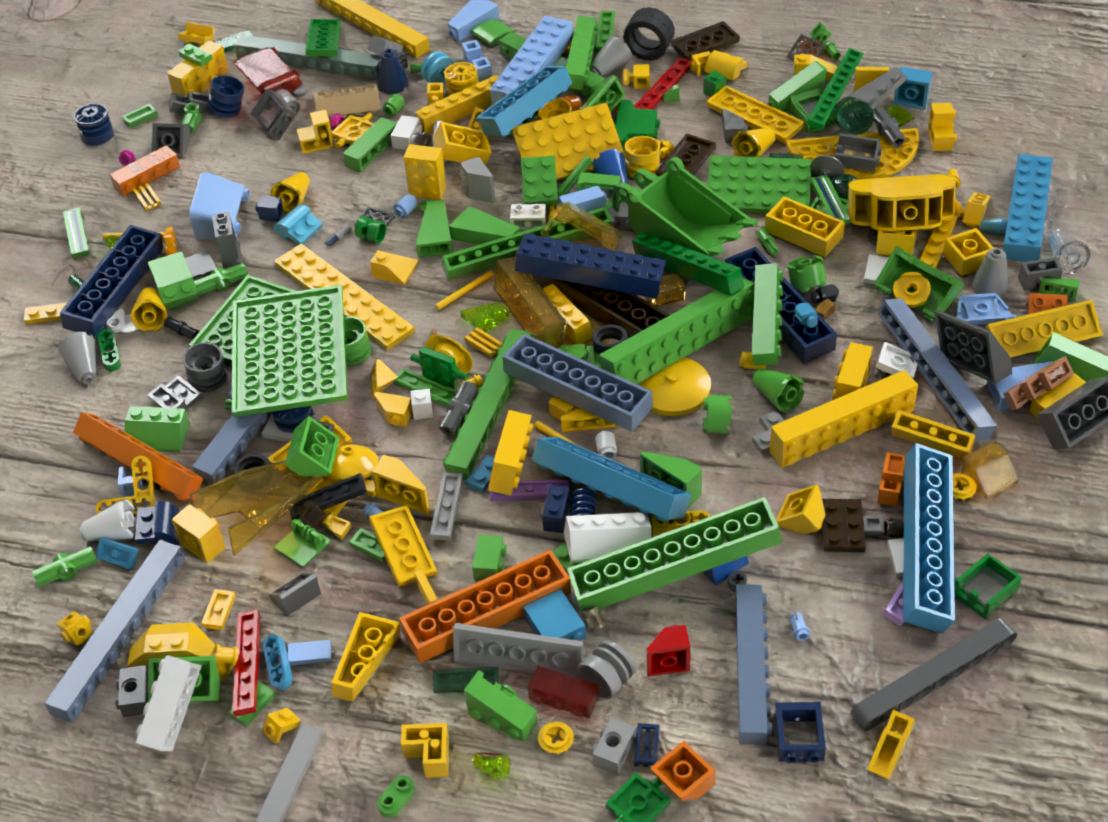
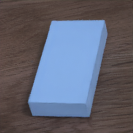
M331 640L288 644L290 666L332 662Z

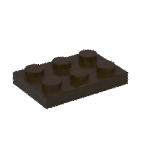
M822 499L825 510V517L822 522L823 552H865L862 500Z

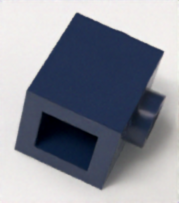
M261 195L259 202L255 206L260 220L279 221L284 210L281 197Z

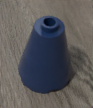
M390 48L381 52L377 81L378 89L381 92L382 90L386 91V94L401 93L405 87H408V78L396 51Z

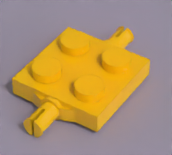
M368 112L362 118L353 115L348 116L332 131V138L338 140L335 146L340 149L346 143L352 145L374 124L369 122L373 115Z

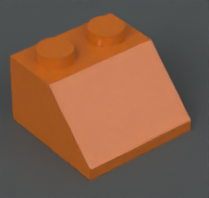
M682 741L650 767V771L681 801L698 799L716 784V770L685 741Z

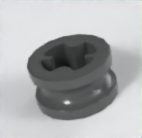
M734 571L729 575L728 587L730 590L736 592V585H747L745 573Z

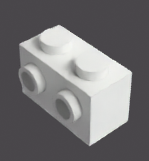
M511 204L510 223L520 227V231L546 225V205Z

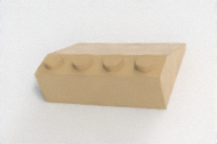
M377 83L314 92L316 111L326 110L329 119L334 114L346 117V114L353 113V116L362 115V112L365 111L376 113L381 109Z

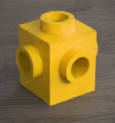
M74 611L57 623L63 640L66 643L71 642L76 646L85 643L94 633L90 627L92 623L86 615L81 616Z

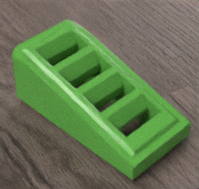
M1042 278L1038 293L1068 295L1067 300L1075 301L1080 280Z

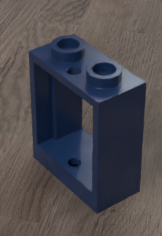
M821 702L775 703L774 717L779 762L795 763L797 761H808L816 763L824 761L826 745ZM783 722H815L818 744L785 745Z

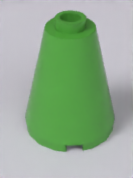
M763 368L757 370L753 375V384L779 411L786 413L790 408L794 410L802 401L805 393L802 389L805 383L800 377Z

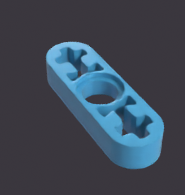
M271 634L263 642L265 660L271 685L283 691L291 685L292 673L284 640L275 634ZM281 658L280 663L275 667L276 660Z

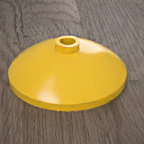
M347 444L338 446L331 474L325 477L339 482L361 473L365 479L372 475V470L379 462L378 456L374 451L362 445Z

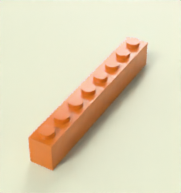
M81 412L73 430V433L79 436L80 441L91 443L92 448L106 452L105 455L107 457L119 460V464L125 467L132 468V461L137 456L149 458L152 465L154 484L161 485L160 488L166 492L174 493V497L179 500L195 499L203 477L93 413ZM142 459L137 464V467L141 468V474H137L148 476V472L143 473V467L146 466V462H142Z

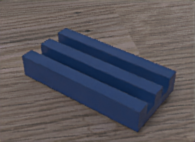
M637 723L634 767H639V765L648 767V765L653 766L657 763L660 725ZM642 729H646L644 758H639ZM651 730H655L653 759H648Z

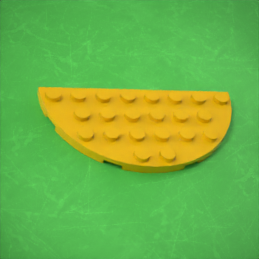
M918 128L900 130L906 139L905 143L899 148L892 146L887 138L880 136L878 132L848 134L880 140L879 147H882V151L879 157V167H875L874 174L868 171L844 168L843 177L839 181L852 182L860 179L886 178L903 170L917 153L919 144ZM839 135L786 140V148L794 159H812L813 161V159L821 155L835 157ZM844 150V154L871 158V154Z

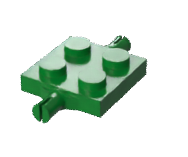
M422 347L419 350V355L413 353L410 357V361L421 365L423 377L455 389L458 385V378L467 381L469 377L468 373L459 371L455 358L429 348Z
M635 772L605 803L606 808L617 817L614 822H654L671 804V799L659 788L663 783L657 777L650 781Z

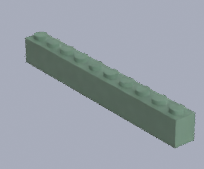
M241 34L234 43L236 56L240 58L378 79L380 55L338 49L337 56L333 58H326L325 56L312 58L306 56V44L246 34Z

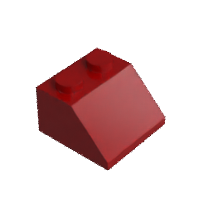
M672 625L663 628L646 648L647 677L690 671L691 645L686 625Z

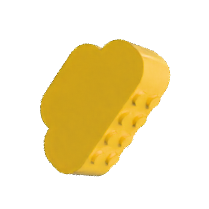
M941 174L852 181L848 184V216L850 217V222L855 225L871 226L873 229L880 231L919 230L939 227L942 225V221L949 220L955 215L956 181L951 176Z

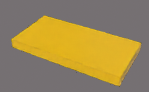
M407 505L369 516V522L398 587L416 582L414 572L422 570L426 578L437 575V569Z

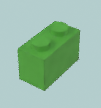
M478 536L472 565L474 580H483L504 570V561L502 559L507 556V545H504L503 536Z

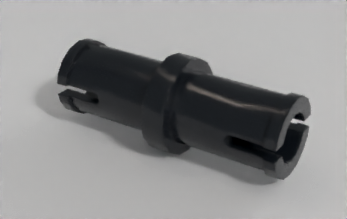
M170 316L164 321V327L192 340L200 332L198 329L188 326L186 322H180Z

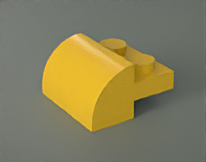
M714 50L707 60L705 72L711 73L716 71L727 79L734 80L739 77L741 70L747 68L748 62L744 61L741 57H735L728 53Z

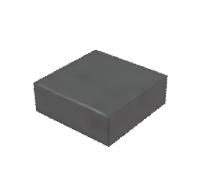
M863 516L865 537H884L883 516Z

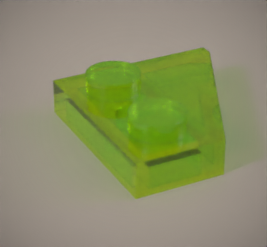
M497 301L460 311V316L475 328L478 327L487 332L509 317L510 310Z

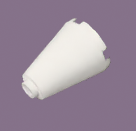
M126 499L96 514L82 523V527H80L82 538H85L87 541H99L103 537L111 540L134 539L137 516L134 517L132 511L135 508Z

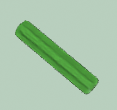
M585 156L557 190L558 196L569 193L577 183L580 172L585 173L593 161L590 157Z

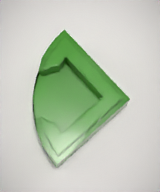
M679 85L672 86L669 91L665 92L663 96L664 102L680 101Z

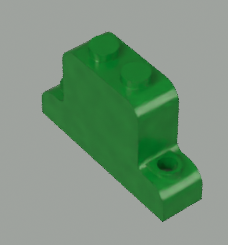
M621 100L615 128L624 152L625 143L631 138L648 136L658 139L661 119H657V111L652 109H636L633 107L632 101Z

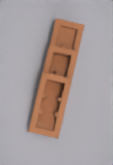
M1065 356L1025 378L1004 392L1003 395L1011 411L1017 410L1028 401L1035 400L1044 392L1054 389L1073 375L1074 372Z

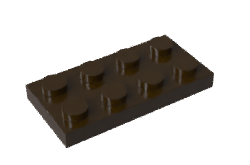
M722 21L673 39L671 46L684 59L692 60V55L707 51L713 52L714 50L740 42V36Z
M686 133L656 170V175L660 177L667 171L666 163L671 158L678 157L683 162L684 169L694 176L715 150L716 143Z

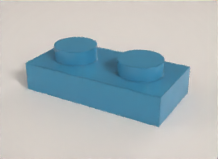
M486 455L466 480V485L484 493L489 487L495 458Z
M103 537L99 540L96 558L127 569H134L138 549Z

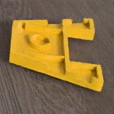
M320 476L307 494L337 483V481ZM364 479L368 492L365 494L374 497L376 495L374 481ZM348 501L323 510L327 513V516L321 524L340 540H343L352 527L351 522L337 517Z

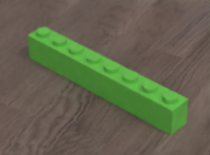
M578 15L566 70L572 80V84L568 88L583 90L584 84H587L598 32V24H596V18Z
M510 32L499 40L500 53L513 59L527 39ZM560 56L554 66H565L566 68L568 60ZM589 71L587 84H584L583 90H571L589 98L599 88L600 84L605 81V78Z

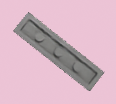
M443 472L430 531V539L451 541L463 482V473Z

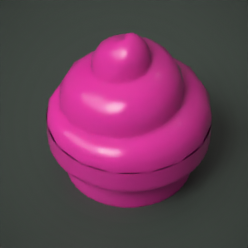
M340 114L332 115L329 120L330 126L333 129L337 128L345 120L344 116Z
M124 150L120 153L119 162L122 165L127 166L135 162L136 158L132 151Z

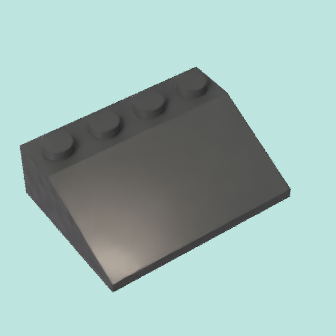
M939 310L935 311L940 349L953 366L992 383H997L1012 374L1010 356L991 331Z

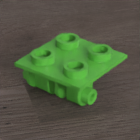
M294 519L291 522L293 530L274 546V549L301 567H304L331 540L300 519Z

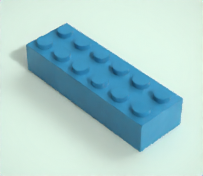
M565 66L543 67L476 117L484 135L507 136L510 130L521 125L523 120L532 117L535 111L544 108L547 102L556 99V95L566 91L568 86L572 84V80Z

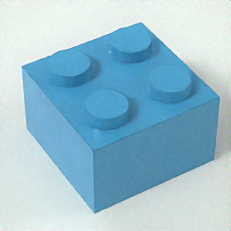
M901 66L900 70L908 79L895 89L893 104L925 110L930 97L933 72Z

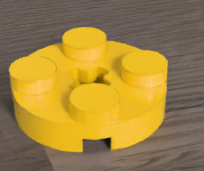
M917 272L904 273L895 281L893 286L894 298L903 299L909 308L925 305L931 293L930 282ZM910 287H914L917 291L910 293L907 290H910Z

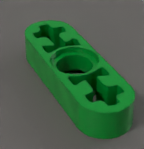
M111 329L101 330L98 334V341L104 367L107 371H115L121 367V360L114 332ZM108 348H114L110 352H105Z

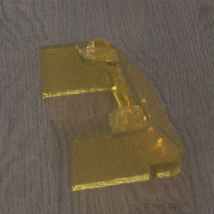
M563 202L555 210L541 234V237H546L554 222L558 221L560 223L572 224L601 241V245L609 250L616 251L622 240V233L618 229L571 202Z

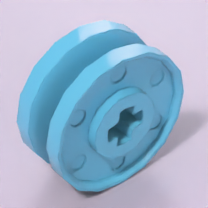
M441 51L434 52L423 62L421 75L429 83L443 82L445 86L444 71L455 62Z

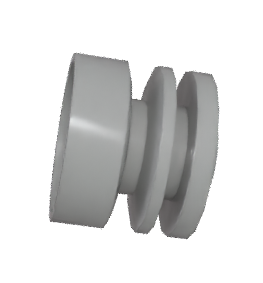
M603 640L592 651V655H588L577 667V673L585 686L603 699H611L621 688V684H625L636 672L635 663L630 655L620 645L610 640Z

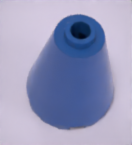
M609 149L601 152L599 158H594L592 165L597 174L621 176V183L628 184L625 156L622 151L618 152L617 149Z

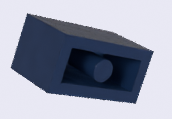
M549 485L542 514L543 531L564 532L566 516L570 505L569 487Z

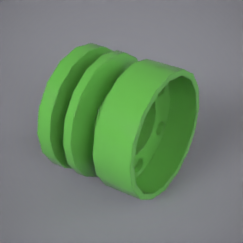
M344 317L346 366H355L366 361L370 356L371 346L365 324L356 317Z

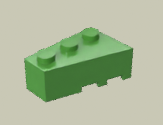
M478 670L464 689L469 716L474 720H481L487 723L494 730L506 733L511 739H518L524 742L538 723L537 710L514 694L512 697L500 690L502 687L497 682L494 685L483 678L484 673Z

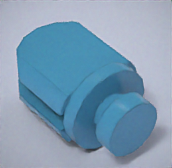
M800 303L795 307V316L801 324L810 328L818 324L817 312L809 303Z

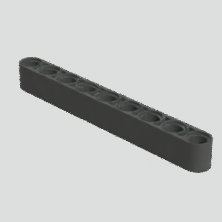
M998 618L860 701L852 708L850 713L865 731H869L888 720L893 710L901 712L1009 646L1017 638L1018 634L1002 618Z

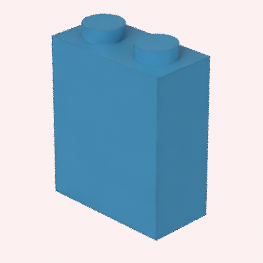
M561 589L523 606L524 618L534 634L582 641L586 638L585 624Z

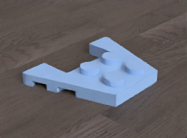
M997 293L959 296L956 318L976 326L1012 319L1017 316L1012 315L1008 311L1009 307Z

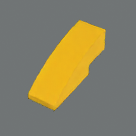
M895 710L892 711L867 771L889 780L914 727V718Z

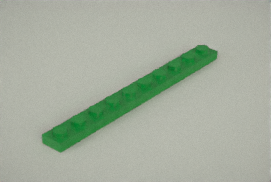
M851 48L848 49L806 125L811 126L813 129L823 130L852 78L856 67H858L864 53Z

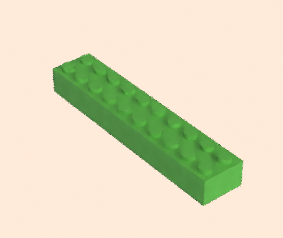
M743 278L744 287L733 295H728L718 290L709 293L599 355L601 368L635 384L644 381L752 319L755 283Z
M763 497L567 568L577 601L583 612L592 606H597L598 609L604 608L783 543L779 526L767 499Z

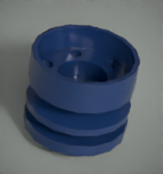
M219 75L214 77L211 81L208 99L209 110L220 117L227 118L238 115L241 111L244 94L243 83L233 76Z
M98 103L86 104L78 108L74 113L76 126L83 143L95 146L111 140L114 130L108 110L104 105Z

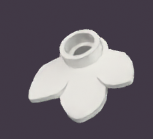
M123 309L117 310L108 319L106 329H111L114 333H131L138 329L133 325L130 314L125 315Z

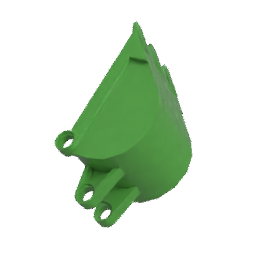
M673 157L666 163L667 171L660 177L642 168L636 171L633 179L641 189L635 186L632 187L624 182L616 187L617 195L628 205V217L637 237L640 233L646 232L707 256L721 254L724 251L721 246L726 242L737 241L741 237V234L738 233L741 229L754 227L759 223L758 220L748 217L685 170L683 162L678 157Z

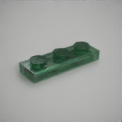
M499 667L433 670V692H464V689L478 670L484 673L483 678L493 685L496 682L499 684Z

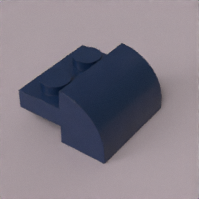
M155 501V506L137 508L135 534L137 545L158 543L159 540L179 545V539L172 519L180 513L177 506L166 501Z

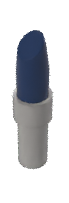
M347 225L340 231L335 232L324 244L331 246L336 241L341 240L343 236L352 230L351 226Z

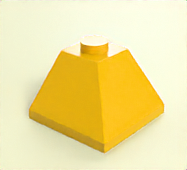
M379 250L370 261L374 278L405 285L419 263L418 259Z
M816 484L787 494L776 518L778 526L801 534L817 532L822 527L825 517L819 486Z

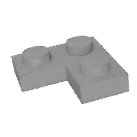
M777 410L760 416L759 422L766 431L752 436V442L761 454L769 452L771 426L785 421Z

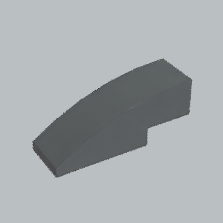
M189 91L187 96L171 93L169 112L185 114L184 107L189 103L198 104L200 113L211 112L208 108L209 95Z

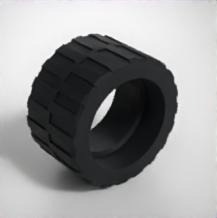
M651 7L641 8L633 14L623 32L624 43L628 45L632 55L646 61H654L660 59L667 51L675 35V27L670 17L663 11ZM639 28H647L653 31L659 40L646 38L639 31Z

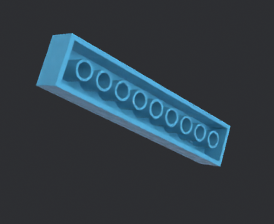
M915 443L905 456L903 621L943 634L955 621L952 455Z

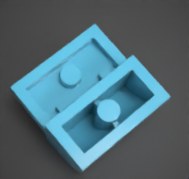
M297 205L274 226L273 230L285 240L290 238L297 245H303L322 227L323 223L310 213L311 209L309 207Z

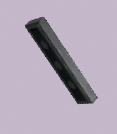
M359 473L287 502L291 519L298 520L310 502L325 510L368 492L363 475Z

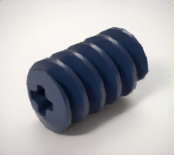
M588 488L575 490L571 495L570 516L595 515V491Z

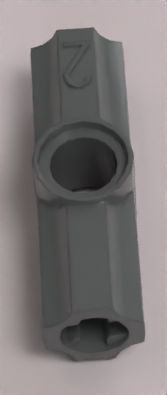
M880 106L875 107L871 111L870 117L876 123L879 135L885 136L895 148L901 147L905 143L906 138L899 130L897 120L890 118L884 108Z
M463 381L456 396L452 398L446 411L447 414L439 427L443 434L454 436L459 424L464 420L471 406L470 403L478 389L474 383Z

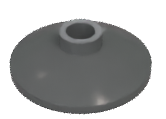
M818 156L813 159L810 165L813 177L827 175L831 183L839 181L844 174L843 164L833 156Z

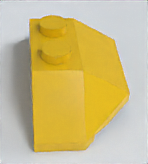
M194 622L154 624L131 646L127 667L143 665L149 667V658H165L166 655L172 657L210 656L215 644Z

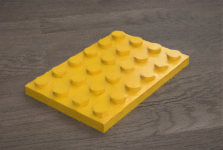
M607 103L526 123L512 129L520 158L555 156L556 181L567 179L585 156L590 157L593 161L594 158L600 157L599 154L609 149H617L618 152L622 151L624 154ZM592 164L585 171V173L594 171Z

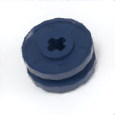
M312 406L272 411L277 428L283 432H294V429L308 416L314 419Z

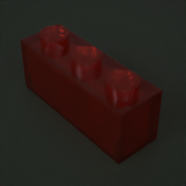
M537 666L527 686L528 698L532 701L550 705L556 710L571 712L577 717L590 719L599 699V685L541 666Z

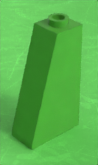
M814 61L771 92L768 105L782 112H787L790 109V96L820 88L821 94H823L825 91L827 68L818 61Z
M445 200L427 202L416 241L418 258L452 253Z
M469 206L449 225L452 240L480 245L519 233L520 227Z
M1054 332L1037 353L1034 364L1051 362L1066 356L1073 372L1084 381H1089L1092 378L1108 377V356Z

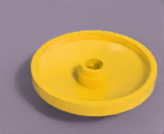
M685 357L637 384L653 392V408L650 410L651 412L671 417L684 416L697 411L703 406L704 398H708L711 392V380L708 372L696 361Z

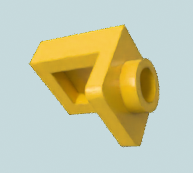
M284 708L267 714L262 732L276 744L280 742L282 733L298 728L301 720L291 710Z

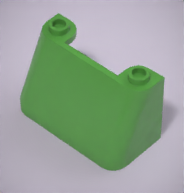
M896 246L874 285L878 287L877 291L884 295L889 293L894 296L893 286L901 275L907 272L922 274V277L927 278L930 282L931 293L927 303L916 307V309L924 312V317L933 322L936 319L935 311L945 312L965 285L959 279L941 272ZM910 287V290L907 291L914 293L917 290L914 287Z

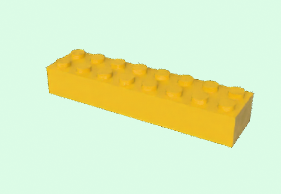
M903 370L771 426L769 453L780 467L783 468L793 465L804 458H809L820 451H825L836 444L844 443L850 438L860 436L871 429H876L887 422H892L895 420L898 410L908 413L914 411L918 384Z

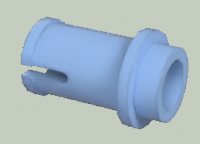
M368 503L363 510L367 518L384 512L377 508V505L374 503Z
M797 612L798 620H796L793 613L789 617L794 630L793 636L798 641H804L808 639L810 630L805 625L803 615Z

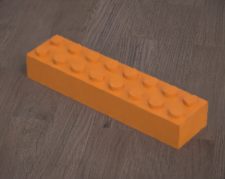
M550 549L400 617L401 631L419 663H422L454 648L453 627L455 623L498 628L524 616L523 606L560 589L565 596L571 594L570 577Z

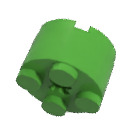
M807 256L793 259L789 262V265L787 264L790 284L794 288L799 289L800 292H807L811 287L826 285V274L821 256H813V259H807Z
M708 395V398H704L703 410H707L706 418L703 417L702 429L706 430V433L730 434L731 430H727V426H731L732 403H728V400L732 399V395Z

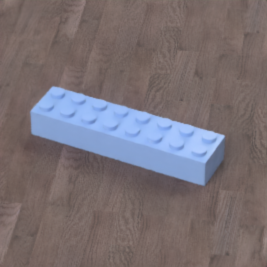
M544 16L490 88L492 105L543 67L554 66L573 39V22L551 16Z

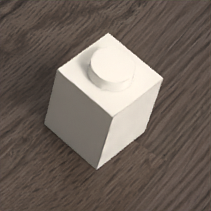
M430 389L411 391L414 420L433 418Z

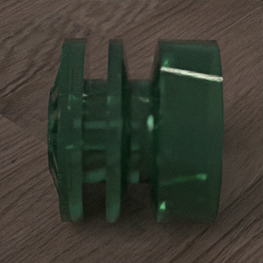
M853 96L840 100L833 112L836 125L852 135H861L867 132L874 121L872 107L867 102Z

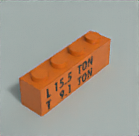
M164 146L110 174L113 187L124 197L132 193L133 188L139 189L138 186L142 185L143 187L146 183L149 184L176 170L180 165L177 154L168 146Z

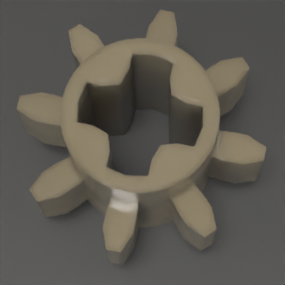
M592 606L582 612L584 617L581 620L585 624V629L590 628L591 632H595L606 625L604 621L607 620V615L603 608L598 610L597 606Z

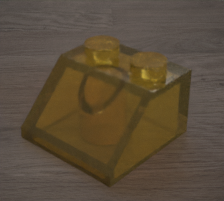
M996 441L963 457L960 472L975 481L977 490L985 499L1018 483V477L1009 454Z

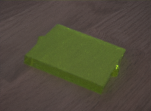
M897 104L885 109L890 118L897 120L899 128L915 118V116Z

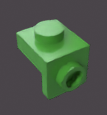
M819 22L810 32L813 40L823 45L832 33L823 23Z

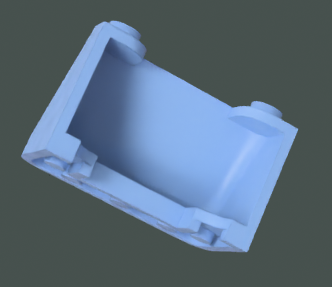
M201 173L190 207V221L195 239L216 240L212 214L229 211L235 236L237 237V233H240V223L237 222L236 217L240 203L246 202L249 199V189H246L245 185L211 173Z

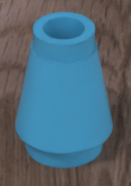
M996 218L981 221V231L999 235L1006 233L1007 219Z

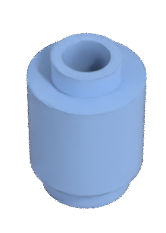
M411 194L404 195L393 206L395 215L400 218H406L416 208L417 200Z

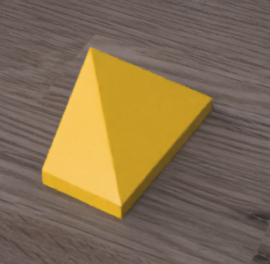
M376 359L371 370L372 399H375V392L382 393L398 377L379 359Z

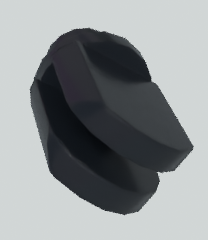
M833 284L818 287L815 292L811 293V300L813 303L818 304L827 298L832 302H836L839 289Z

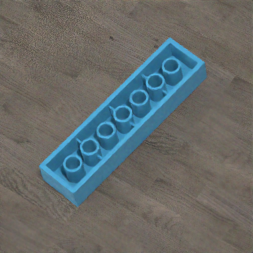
M1018 154L1003 248L1006 260L1027 262L1039 260L1053 163L1052 157Z
M560 437L538 438L531 460L538 463L540 468L554 470L556 475L570 477V480L574 483L588 485L587 488L590 490H600L604 492L606 497L618 498L624 505L639 507L638 510L640 512L655 514L656 518L661 521L685 517L692 496L689 492Z

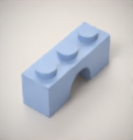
M477 40L462 43L463 59L477 68L478 82L492 77V66L487 57H482L481 47Z

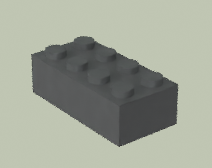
M1108 377L1090 379L1037 414L1053 449L1070 448L1108 423Z

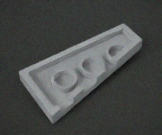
M896 66L838 103L858 124L908 78Z

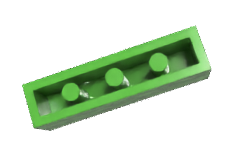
M381 117L344 151L345 166L362 172L392 143L391 134L397 123Z

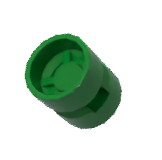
M361 216L356 222L354 233L357 238L368 239L370 242L380 244L385 238L387 227L384 222Z

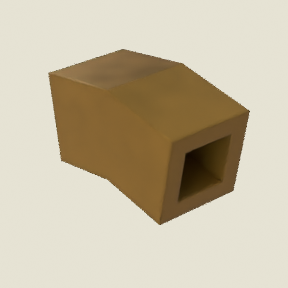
M827 298L819 303L815 311L826 320L835 313L836 304Z

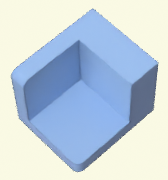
M119 467L118 486L122 497L133 496L132 475H126L124 467ZM143 479L138 482V487L141 490L143 488Z

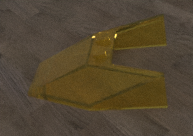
M286 460L240 471L189 495L191 505L196 509L200 508L209 518L232 513H240L246 518L228 527L232 553L235 556L277 523L324 476H300L285 466Z

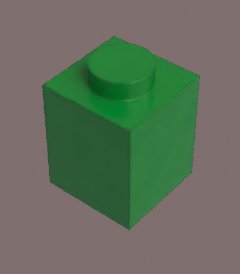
M716 71L704 77L703 94L712 97L726 85V77Z

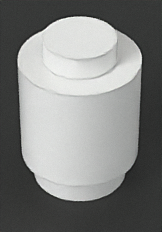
M602 431L597 434L595 440L598 454L611 460L614 459L617 453L614 434L609 431Z

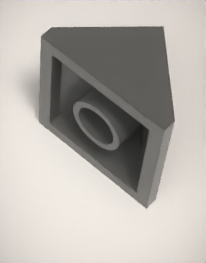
M302 573L269 594V596L281 611L288 616L319 596L321 591L315 573Z

